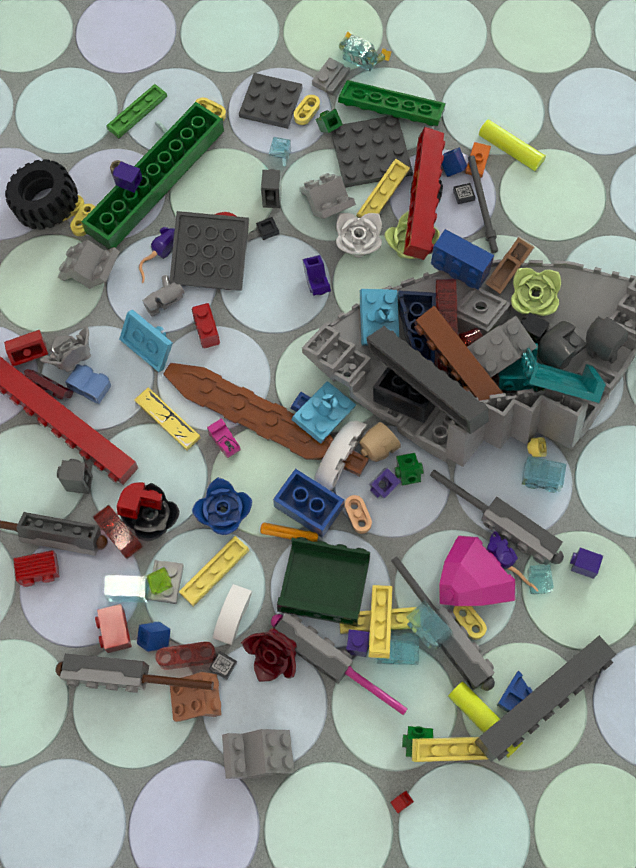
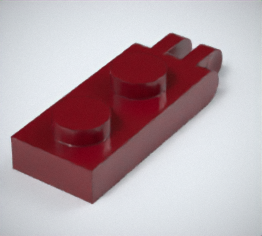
M26 369L24 371L26 377L38 383L37 385L43 390L47 391L49 389L53 392L52 395L59 399L71 398L74 391L34 370Z

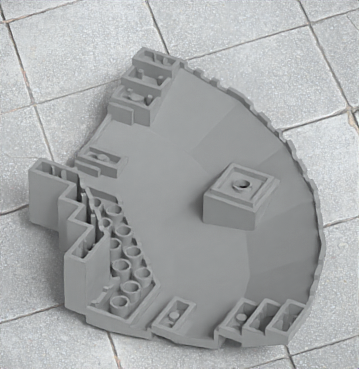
M501 259L493 260L490 274L479 290L468 287L461 280L452 278L442 270L430 275L428 272L424 273L423 277L416 280L414 277L401 282V285L394 288L391 286L382 288L397 290V293L399 290L436 293V309L466 347L496 327L503 325L514 316H517L519 321L523 317L526 318L528 314L517 312L512 307L511 297L515 292L513 286L514 277L501 294L485 284ZM529 260L528 263H523L520 268H531L537 273L544 270H553L560 274L561 287L557 294L559 306L556 312L547 316L536 315L549 322V330L559 322L567 321L576 327L574 332L586 342V332L591 323L598 316L602 319L609 317L628 331V340L618 349L617 360L613 364L602 360L598 354L592 358L585 348L575 355L569 365L563 369L582 375L586 364L594 366L606 384L600 403L539 386L537 391L533 389L521 391L501 390L502 394L489 395V399L480 401L484 402L489 409V422L472 434H469L438 407H435L426 422L422 423L373 401V386L388 366L369 352L368 346H364L361 343L360 305L357 303L346 314L344 312L339 314L338 319L331 323L329 321L326 322L302 347V353L333 382L337 380L348 386L352 399L381 420L384 419L397 426V432L444 462H447L449 459L463 467L483 441L501 449L511 436L527 445L537 432L572 450L577 441H580L591 427L609 399L610 393L621 380L636 356V276L631 275L630 278L619 276L620 272L613 271L612 274L601 272L602 268L597 267L591 270L583 268L584 264L570 261H554V264H543V260ZM533 290L532 296L539 297L540 292ZM483 306L485 309L479 310L476 307ZM398 308L399 338L406 341ZM435 350L434 366L447 374V365L444 366L438 359L440 355ZM537 351V363L543 364L538 357L539 353ZM499 373L491 378L499 387Z

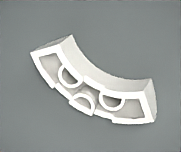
M352 421L342 427L319 465L314 477L316 482L330 491L336 486L345 466L343 460L345 461L359 444L367 424Z

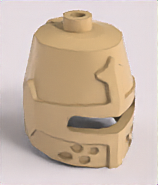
M382 422L370 428L359 441L362 448L360 450L361 454L375 462L386 459L389 456V452L394 453L401 448L397 437Z

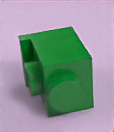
M336 109L326 110L319 114V118L315 119L320 131L329 133L343 125Z

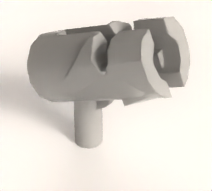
M167 275L162 276L163 287L142 300L146 310L152 317L160 313L159 308L165 310L168 306L183 298L184 290L182 286L175 282L170 284L169 276Z

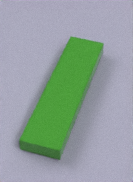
M154 84L106 125L107 130L119 139L167 97V93Z

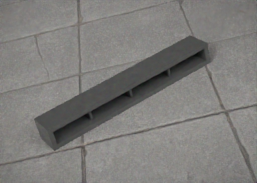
M383 326L366 337L369 352L469 434H472L489 422V409L484 402L477 400L470 391H466L457 381L449 378L443 370H439L434 366L432 361L425 359L418 350H414L405 340H401L394 331H390Z
M599 635L478 737L475 741L476 745L491 762L496 758L500 761L509 753L506 750L511 745L517 747L525 740L522 736L527 731L529 734H532L540 727L538 722L542 718L546 722L555 714L553 709L557 705L561 709L570 701L568 696L571 693L576 696L585 688L582 684L586 680L591 683L599 676L597 671L600 668H603L605 671L614 663L611 659L617 654Z

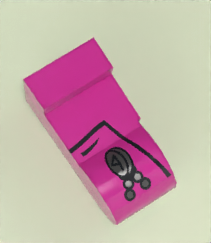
M222 418L207 427L209 435L227 458L241 450Z

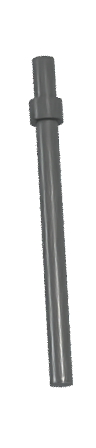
M472 155L468 157L486 229L485 237L489 241L491 253L498 252L497 236L492 227L475 156Z

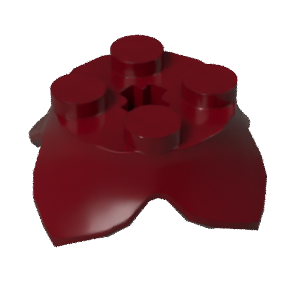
M271 628L267 632L251 634L241 642L245 651L256 657L254 671L259 682L275 680L280 674L289 679L295 676V649L297 644L283 633L278 632L275 628Z

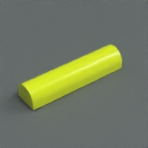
M486 120L482 125L479 136L532 170L536 171L545 161L546 155L491 120Z
M463 681L448 695L483 733L500 720ZM521 742L517 747L511 745L509 748H507L506 750L509 753L506 755V757L509 758L523 744V742Z

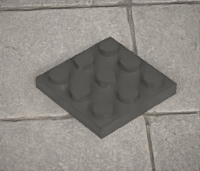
M254 73L240 108L239 117L288 129L303 88L302 84Z

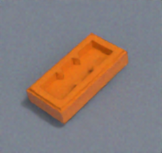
M474 142L470 156H475L479 176L482 178L491 146ZM468 161L465 174L472 175Z

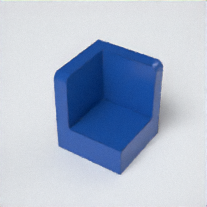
M460 147L443 154L442 166L447 177L463 172L467 167Z
M161 622L141 624L138 629L137 644L147 652L166 649L169 646L171 629Z

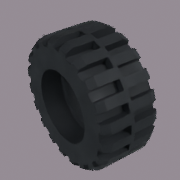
M43 159V161L34 160L31 164L29 162L24 164L25 166L17 169V173L13 174L10 177L11 181L7 183V190L5 191L7 205L16 218L24 226L31 229L38 228L43 230L46 227H55L54 225L57 223L61 224L65 218L71 215L70 212L74 211L75 203L78 201V189L68 171L58 162ZM52 188L45 197L32 201L39 192Z

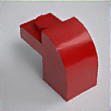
M143 482L132 483L125 487L120 494L116 506L117 515L137 519L141 506L161 510L163 503L162 494L154 490L146 491L145 483Z

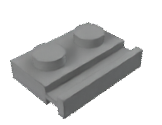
M329 57L312 80V86L324 92H329L333 96L350 73V67L346 68L344 64Z
M155 560L147 599L177 604L184 565L182 563Z

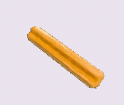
M265 522L262 523L260 529L262 534L286 539L303 537L308 539V541L317 542L319 536L315 532Z

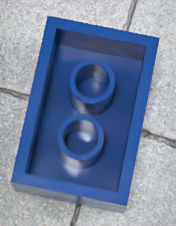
M445 229L434 244L431 265L437 270L448 273L452 278L461 280L468 287L479 290L490 274L494 255Z
M296 468L273 499L275 508L312 532L317 533L321 538L324 537L343 510L345 502L343 498Z

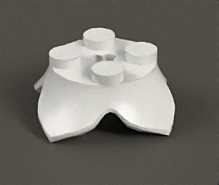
M339 213L336 222L338 232L336 244L339 249L354 255L356 258H361L363 255L375 252L381 247L382 239L379 235L382 230V222L378 213H368L361 218H357L351 213Z

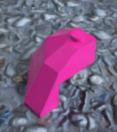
M459 535L444 561L439 583L440 604L484 606L515 601V579L510 574H507L501 567L502 564L492 553L486 550L478 537Z

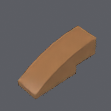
M518 237L485 284L501 294L535 247L523 238Z

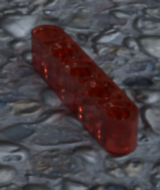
M436 279V309L458 335L456 279ZM438 359V369L447 372V365L444 366Z

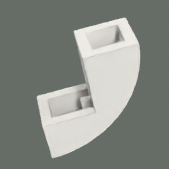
M232 585L221 609L213 639L232 645L238 633L240 620L249 606L251 590Z

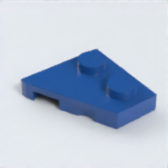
M517 671L497 704L506 712L512 710L533 692L523 680V675L520 671Z

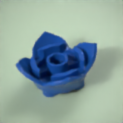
M217 477L209 484L206 497L195 502L192 512L199 522L209 526L215 533L228 535L236 531L241 521L247 517L252 507V499L244 492H236L231 483ZM223 506L225 507V509H228V510H227L226 512H224V513H221V511H218V510H221V507H223Z

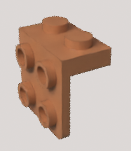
M200 672L182 677L184 679L214 682L213 690L170 686L172 714L175 722L200 716H221L217 674Z

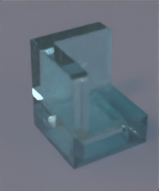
M273 137L269 156L282 158L283 166H287L291 152V140Z
M551 565L529 567L527 571L528 580L539 590L537 592L533 587L529 586L530 593H551L554 589Z

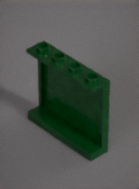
M303 537L292 538V546L282 590L277 601V612L357 626L371 552L363 548H347V546L342 544L335 546L324 541H308V539Z

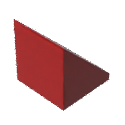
M405 791L390 803L396 812L400 813L414 801L408 792Z

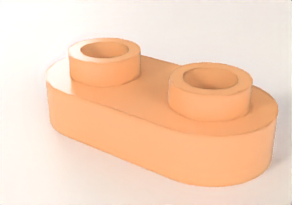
M349 496L345 501V511L350 523L357 533H367L371 529L372 520L366 505L360 496ZM355 504L358 508L352 509L351 505ZM359 522H364V523H365V526H364V527H360V526L358 525V523H359Z

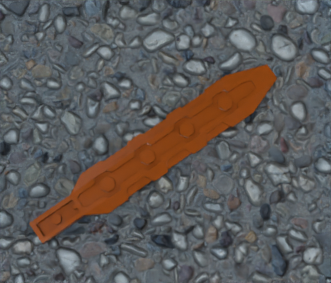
M170 363L163 373L186 399L223 415L225 419L233 423H239L257 432V435L267 440L271 439L307 460H322L334 440L329 435L320 444L291 420L294 413L288 411L287 408L277 403H271L255 395L253 391L245 387H239L205 367ZM353 451L345 461L343 460L345 463L343 469L360 477L369 462V458Z

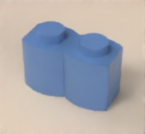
M77 364L65 382L67 388L97 404H100L111 387L109 378L105 374L94 373L91 367Z

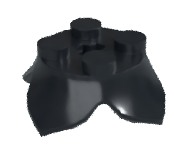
M153 483L146 485L145 490H154L162 494L163 503L161 510L141 506L137 519L120 516L123 523L133 529L139 539L147 542L158 539L162 534L166 533L167 529L176 523L180 514L177 505L174 502L168 501L163 490ZM153 512L155 515L153 518L149 519L146 517L147 515L150 516V513Z

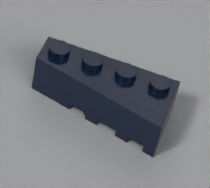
M399 290L398 308L406 342L414 350H418L425 359L435 364V350L432 351L426 343L428 340L424 335L420 336L414 328L416 326L414 322L430 308L436 307V293Z

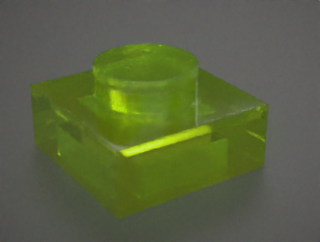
M165 567L146 575L151 592L154 595L173 587Z

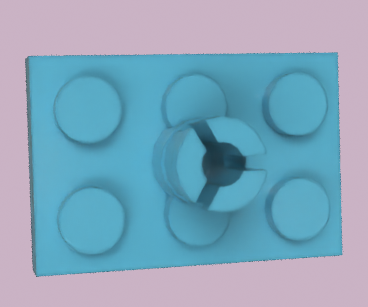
M359 290L362 345L368 346L366 337L383 326L390 331H394L399 337L397 290Z
M133 309L127 312L119 340L156 371L164 370L173 344L166 337V332L161 333L164 330L161 326L154 328Z
M327 381L293 415L291 420L321 444L348 416L356 404Z

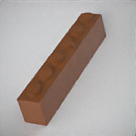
M435 306L415 320V330L420 336L424 335L428 340L426 343L432 351H437L440 355L438 357L440 362L444 366L448 365L452 370L450 374L457 382L460 381L463 384V389L470 391L475 398L478 397L479 401L489 399V395L503 393Z

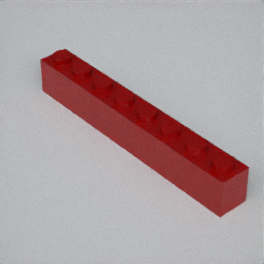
M424 127L418 137L403 253L424 260L428 254H431L434 247L432 239L435 235L434 223L437 219L435 210L439 203L437 194L441 186L439 184V179L442 175L440 167L444 159L442 151L446 143L443 132Z

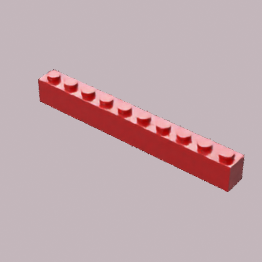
M0 357V393L3 395L8 394L10 396L9 399L15 405H22L24 407L23 410L29 416H36L38 418L37 421L43 427H50L52 429L51 432L57 438H64L66 440L65 443L71 449H78L80 451L79 454L85 460H92L94 462L93 465L99 471H106L108 473L107 476L113 482L117 483L119 481L124 485L138 469L136 461Z

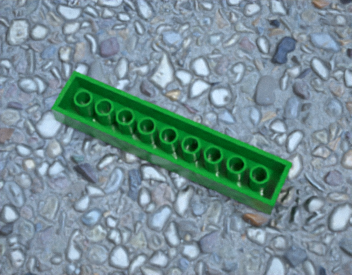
M195 102L134 166L140 168L143 178L135 193L115 186L81 221L85 233L108 249L116 248L224 132L223 119Z

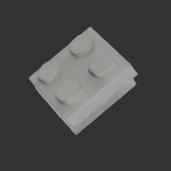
M326 173L321 175L319 180L307 181L303 187H300L302 195H306L313 215L323 219L356 205L354 198L348 197L341 176Z
M88 239L81 243L79 242L67 250V258L59 267L60 273L58 278L63 281L73 278L89 289L105 283L120 251L115 247L103 250Z
M514 316L467 348L489 376L493 377L519 360L522 353H526L527 348H530L532 351L537 346L517 316Z
M259 729L243 734L227 733L222 735L226 779H256L274 774L294 773L290 730Z

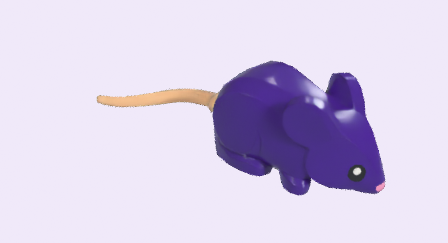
M161 228V235L152 241V254L145 257L139 264L142 283L145 280L142 269L143 263L157 255L164 259L171 253L170 249L173 248L174 228Z
M494 531L490 536L486 550L496 557L504 570L508 569L516 573L527 585L533 587L538 592L539 590L536 586L530 583L519 570L512 567L518 557L512 548H508V541L506 539L501 540L500 535Z

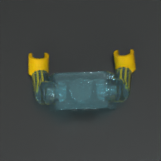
M347 31L345 37L339 43V49L343 51L342 58L370 72L374 65L384 60L389 61L392 51L382 48L381 53L377 54L372 43L350 34L349 31Z

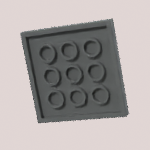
M387 116L347 123L331 131L345 188L379 182L395 159L410 167V171L405 177L413 176L411 162L398 118Z
M177 211L169 283L175 282L184 286L242 291L249 218Z

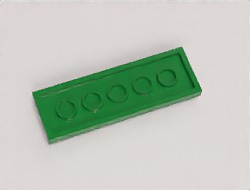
M350 80L346 81L338 97V103H342L345 106H354L362 110L388 114L395 118L409 119L412 122H421L429 126L439 125L446 105L443 102Z

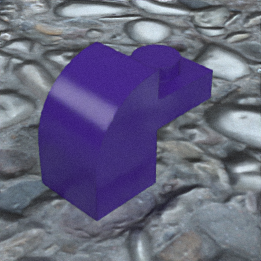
M321 256L302 259L310 293L315 296L331 292Z

